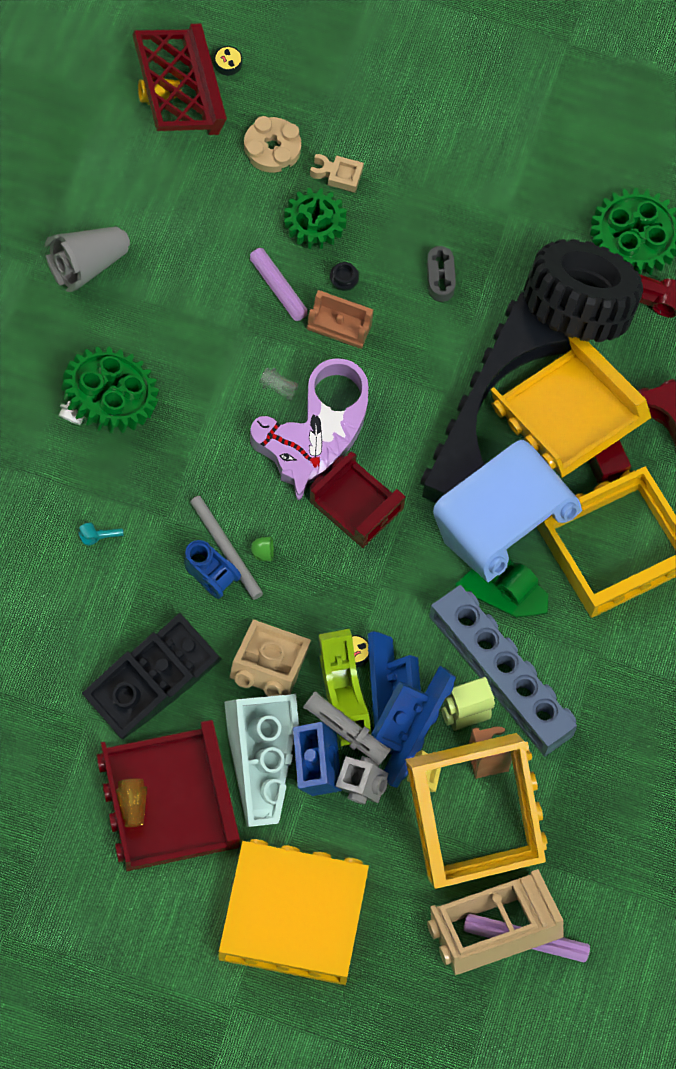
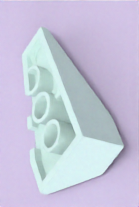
M296 694L226 701L224 703L227 733L246 826L279 824L286 791L285 781L288 767L291 765L293 757L291 754L294 743L293 727L299 726Z

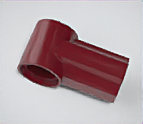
M640 275L643 284L640 303L652 306V309L658 315L668 318L675 317L676 280L663 279L658 281Z

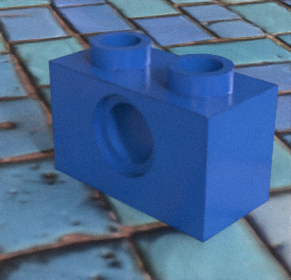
M324 722L293 727L298 789L311 796L342 791L336 787L340 774L337 733Z

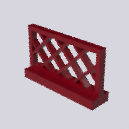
M202 23L190 24L189 29L134 30L132 36L156 131L207 130L208 135H219L227 118ZM170 39H182L184 48L179 51L168 42ZM142 40L153 41L158 45L157 49L154 52L143 45ZM162 49L175 57L171 63L158 56ZM179 60L190 68V72L187 75L174 67ZM152 61L165 69L160 76L149 68V64ZM168 73L181 80L177 87L164 79ZM185 84L196 91L194 99L181 91ZM158 85L171 93L166 100L155 92V88ZM175 96L188 105L183 112L170 103ZM193 108L202 115L203 120L192 119L187 115L188 111ZM166 109L175 115L177 119L175 121H163L161 112Z

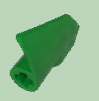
M510 558L506 570L489 582L485 581L477 572L471 569L463 578L455 583V588L461 585L466 592L471 591L478 600L515 618L542 615L548 612V593L538 585L539 581L536 575L521 563L516 565Z

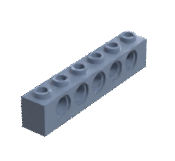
M459 585L431 605L429 617L478 677L487 678L493 695L544 757L574 736L577 725L573 713L568 708H562L556 700L557 697L553 689L548 684H542L537 677L534 666L527 660L523 661L517 653L518 649L509 637L504 638L498 630V624L490 614L485 615L479 607L476 596L471 591L466 592ZM461 618H468L472 620L474 624L471 626L462 625L459 622V620ZM487 641L492 644L493 648L483 649L478 643ZM505 664L508 665L512 669V671L509 673H503L497 668V666ZM526 688L532 695L527 697L521 696L517 689ZM539 711L547 712L551 719L541 720L537 717L536 713Z

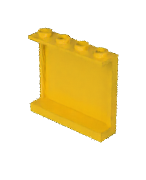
M568 337L572 350L504 395H501L494 387L490 389L494 402L491 404L500 418L505 416L513 432L516 435L522 434L525 437L524 440L532 445L549 466L555 469L562 478L651 419L646 399L589 342L581 341L577 337Z
M251 839L250 842L242 841L219 948V960L346 985L369 866L363 865L361 860L355 858H345L343 861L333 859L330 854L324 852L302 853L300 849L294 846L284 845L281 848L268 846L269 844L263 840Z

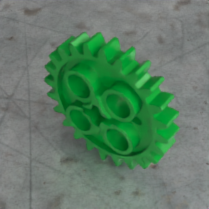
M637 187L634 188L633 194H629L624 188L621 197L613 192L610 200L604 198L601 207H596L595 216L591 220L590 236H593L592 243L599 247L604 246L614 254L618 253L625 262H630L639 274H641L642 269H645L649 275H652L654 266L659 271H663L665 263L671 265L673 258L676 257V207L668 208L669 199L663 202L659 201L660 193L650 197L649 189H646L642 195L639 194ZM642 214L649 215L652 218L643 217ZM619 220L622 221L624 224H618L614 221ZM650 239H657L660 243L653 242ZM623 245H629L633 249H627Z
M96 346L93 354L88 349H85L82 356L76 354L74 360L69 361L64 371L61 390L65 391L63 400L70 401L68 410H78L76 419L87 418L86 426L91 425L93 422L97 423V431H100L103 426H107L109 433H112L115 427H118L121 433H125L127 426L134 431L138 423L144 425L147 418H151L158 402L156 397L159 389L155 388L157 380L149 378L152 370H142L144 361L133 362L134 354L124 357L123 349L121 348L117 354L112 352L110 346L107 347L106 352H102Z

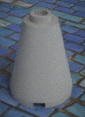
M117 226L55 234L48 237L45 242V247L50 246V254L46 255L47 263L56 282L59 285L65 284L68 287L66 291L72 292L78 290L127 254L130 239L127 233Z

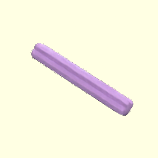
M468 914L464 923L465 932L487 938L509 932L505 922L474 914ZM513 925L514 930L521 928V926ZM561 938L532 949L586 962L590 952V945Z

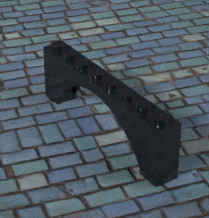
M522 291L517 301L511 300L505 316L508 317L505 325L502 323L498 325L493 337L496 343L493 348L488 347L481 361L485 365L481 372L475 371L469 385L472 390L469 396L463 395L458 405L457 411L460 414L457 420L451 419L445 432L448 438L445 444H438L433 455V460L436 461L433 468L427 467L420 481V484L424 485L422 497L437 503L443 495L485 465L478 446L476 424L477 415L483 401L491 391L490 389L507 374L524 364L547 356L566 354L572 350L569 338L564 336L565 333L550 329L548 324L541 323L537 319V315L531 313Z

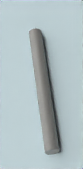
M201 496L194 497L190 501L191 505L226 559L240 572V580L252 599H258L263 595L259 585Z

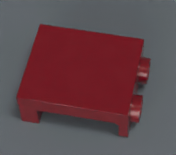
M352 451L345 457L340 456L331 466V471L325 477L320 475L310 486V503L361 548H364L404 509L406 496L398 489L393 493L390 492L356 462V454Z

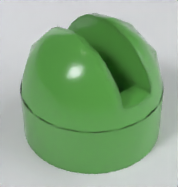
M260 537L252 543L251 551L257 560L273 561L274 543L272 537Z

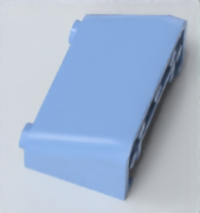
M519 440L443 495L435 504L433 514L444 543L485 581L489 582L506 570L509 560L507 548L551 515L557 522L566 523L573 520L583 510L578 498L537 450L527 441Z

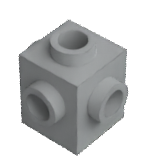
M346 756L336 787L348 793L347 799L363 805L366 804L367 800L379 803L381 795L387 788L389 773L380 769L368 757L362 756L361 760Z

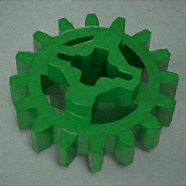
M308 188L307 195L297 192L296 200L289 199L288 208L284 210V228L289 229L288 236L290 238L297 236L298 245L304 241L307 242L308 249L312 248L313 243H317L320 249H323L324 242L326 241L330 245H334L335 237L341 238L343 229H346L347 219L345 218L347 210L342 208V200L334 201L333 192H330L327 196L323 195V188H319L317 193H313L312 189ZM316 213H318V217L315 220V223L313 224V218H315Z

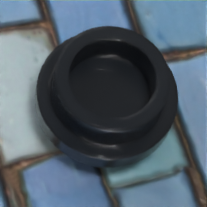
M341 262L332 268L330 282L336 289L348 291L358 284L359 273L351 263Z

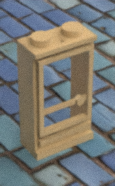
M538 869L531 871V874L459 900L435 907V905L431 906V920L427 921L432 938H438L441 944L439 952L444 965L450 964L455 976L564 937L563 918ZM519 900L530 924L514 930L503 905ZM498 907L509 932L463 948L452 923L466 918L468 914L476 915Z

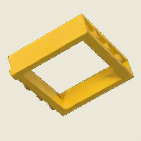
M646 466L632 472L627 470L619 479L611 483L604 481L586 495H583V493L575 495L580 501L583 511L573 520L638 490L676 551V515ZM551 515L537 527L591 618L676 578V555L594 594L555 530L571 521L559 523Z
M517 733L405 759L427 876L435 889L546 862L544 850H547L546 844L548 842L545 833L540 831L539 821L543 820V813L540 803L535 802L534 791L538 790V785L534 772H530L528 761L532 760V753L529 751L528 741L525 742ZM510 751L527 846L443 866L426 771Z

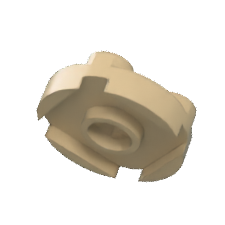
M266 116L257 118L255 123L249 127L244 137V151L250 159V163L255 168L269 173L280 172L282 168L288 165L290 167L293 166L301 154L299 128L295 124H291L281 118H268ZM277 141L280 146L269 149L267 142Z

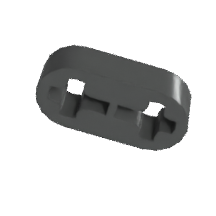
M443 246L431 249L427 258L428 291L430 296L439 302L450 300L454 295L456 285L454 256L450 249ZM437 257H442L444 262L443 269L438 268ZM439 279H444L446 291H440L438 286Z

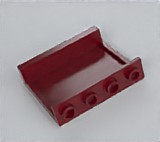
M213 720L200 722L201 729L108 748L106 747V742H101L102 753L96 754L99 772H106L108 783L102 784L106 803L112 801L114 813H109V820L112 832L118 831L120 843L115 844L118 863L125 862L126 871L239 848L240 837Z

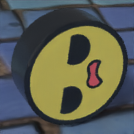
M232 46L221 47L214 55L215 69L220 74L226 76L238 73L242 68L241 52Z
M352 635L356 668L365 665L369 660L368 641L362 636Z

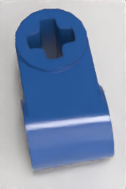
M196 540L187 546L184 562L185 569L213 597L220 599L223 596V591L233 581L237 582L241 579L238 569L230 561L223 558L209 543ZM200 554L206 560L199 563L193 561L191 557Z

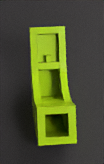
M350 629L319 634L320 661L328 702L360 727H367L370 730L368 733L371 734L369 712L364 703L358 681ZM337 733L341 746L351 744Z

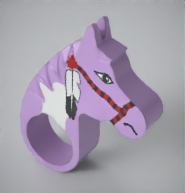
M340 358L326 360L313 370L309 378L306 423L289 422L280 425L268 416L258 417L252 423L250 428L252 447L255 451L275 462L281 474V481L294 485L297 500L302 498L307 485L314 482L320 475L324 476L328 473L335 460L340 456H345L356 441L364 423L368 404V380L365 373L352 361ZM332 375L345 376L358 386L361 396L353 405L347 407L345 411H333L331 407L323 404L315 393V387L322 379Z

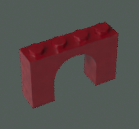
M676 379L665 381L659 387L650 390L649 388L638 390L647 401L651 419L658 421L669 431L676 446ZM620 440L588 460L598 485L604 481L611 483L619 479L624 472L631 469V464Z

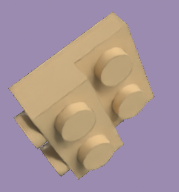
M253 619L233 660L230 678L234 679L240 687L249 688L254 686L262 689L267 696L290 695L298 678L301 665L309 650L311 640Z

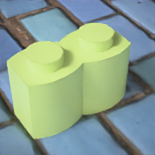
M483 677L454 686L451 694L444 700L445 707L442 708V715L446 725H452L454 731L491 719V709L494 708L495 701L487 678Z

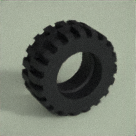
M562 239L545 245L536 254L524 288V297L531 313L536 314L537 319L541 323L548 324L550 329L565 333L564 336L570 338H580L581 341L595 340V342H603L606 339L609 341L613 340L628 330L642 297L643 284L638 271L634 270V266L630 262H625L618 253L614 254L609 251L610 249L604 246H596L592 242L586 241L584 243L576 239H571L570 241Z

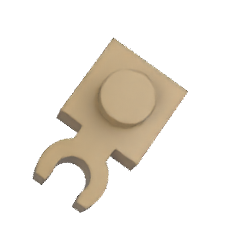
M315 155L314 163L321 165L322 168L311 167L310 176L312 178L323 179L327 177L329 178V186L356 193L364 163L336 156L335 161L331 162L324 155Z

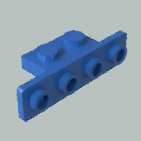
M372 631L368 633V652L375 728L399 681L420 691L421 687L418 657L408 655L394 661L392 637ZM391 749L388 754H391V755H392L393 752H394V749Z
M439 666L426 692H422L399 681L371 733L383 745L394 749L384 771L389 773L387 782L395 788L408 775L405 759L414 757L421 750L425 735L430 726L436 722L439 716V709L445 698L453 690L456 677L442 666Z

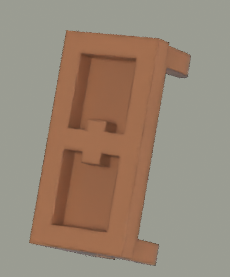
M318 290L315 296L314 308L310 309L307 330L362 349L372 326L374 310Z
M505 728L472 729L469 744L492 739L494 735L505 733ZM508 751L470 760L475 779L509 771L512 762L511 752Z

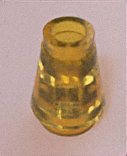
M126 779L118 781L119 789H116V794L125 827L144 825L147 787L144 786V780Z

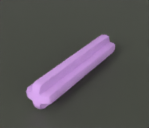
M258 248L252 251L250 254L251 262L293 320L300 321L307 316V308L265 250Z

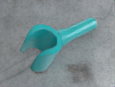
M93 523L81 525L79 528L80 532H78L81 541L87 546L97 543L99 539L123 536L122 528L96 531Z

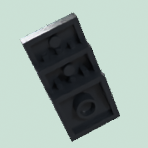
M179 613L158 633L153 632L132 652L127 651L82 694L118 736L124 739L174 702L219 663L222 658L183 614Z

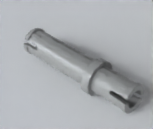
M316 691L303 706L304 709H307L351 743L349 747L353 750L357 748L378 766L390 752V748H387L368 733L370 730L367 727H360Z

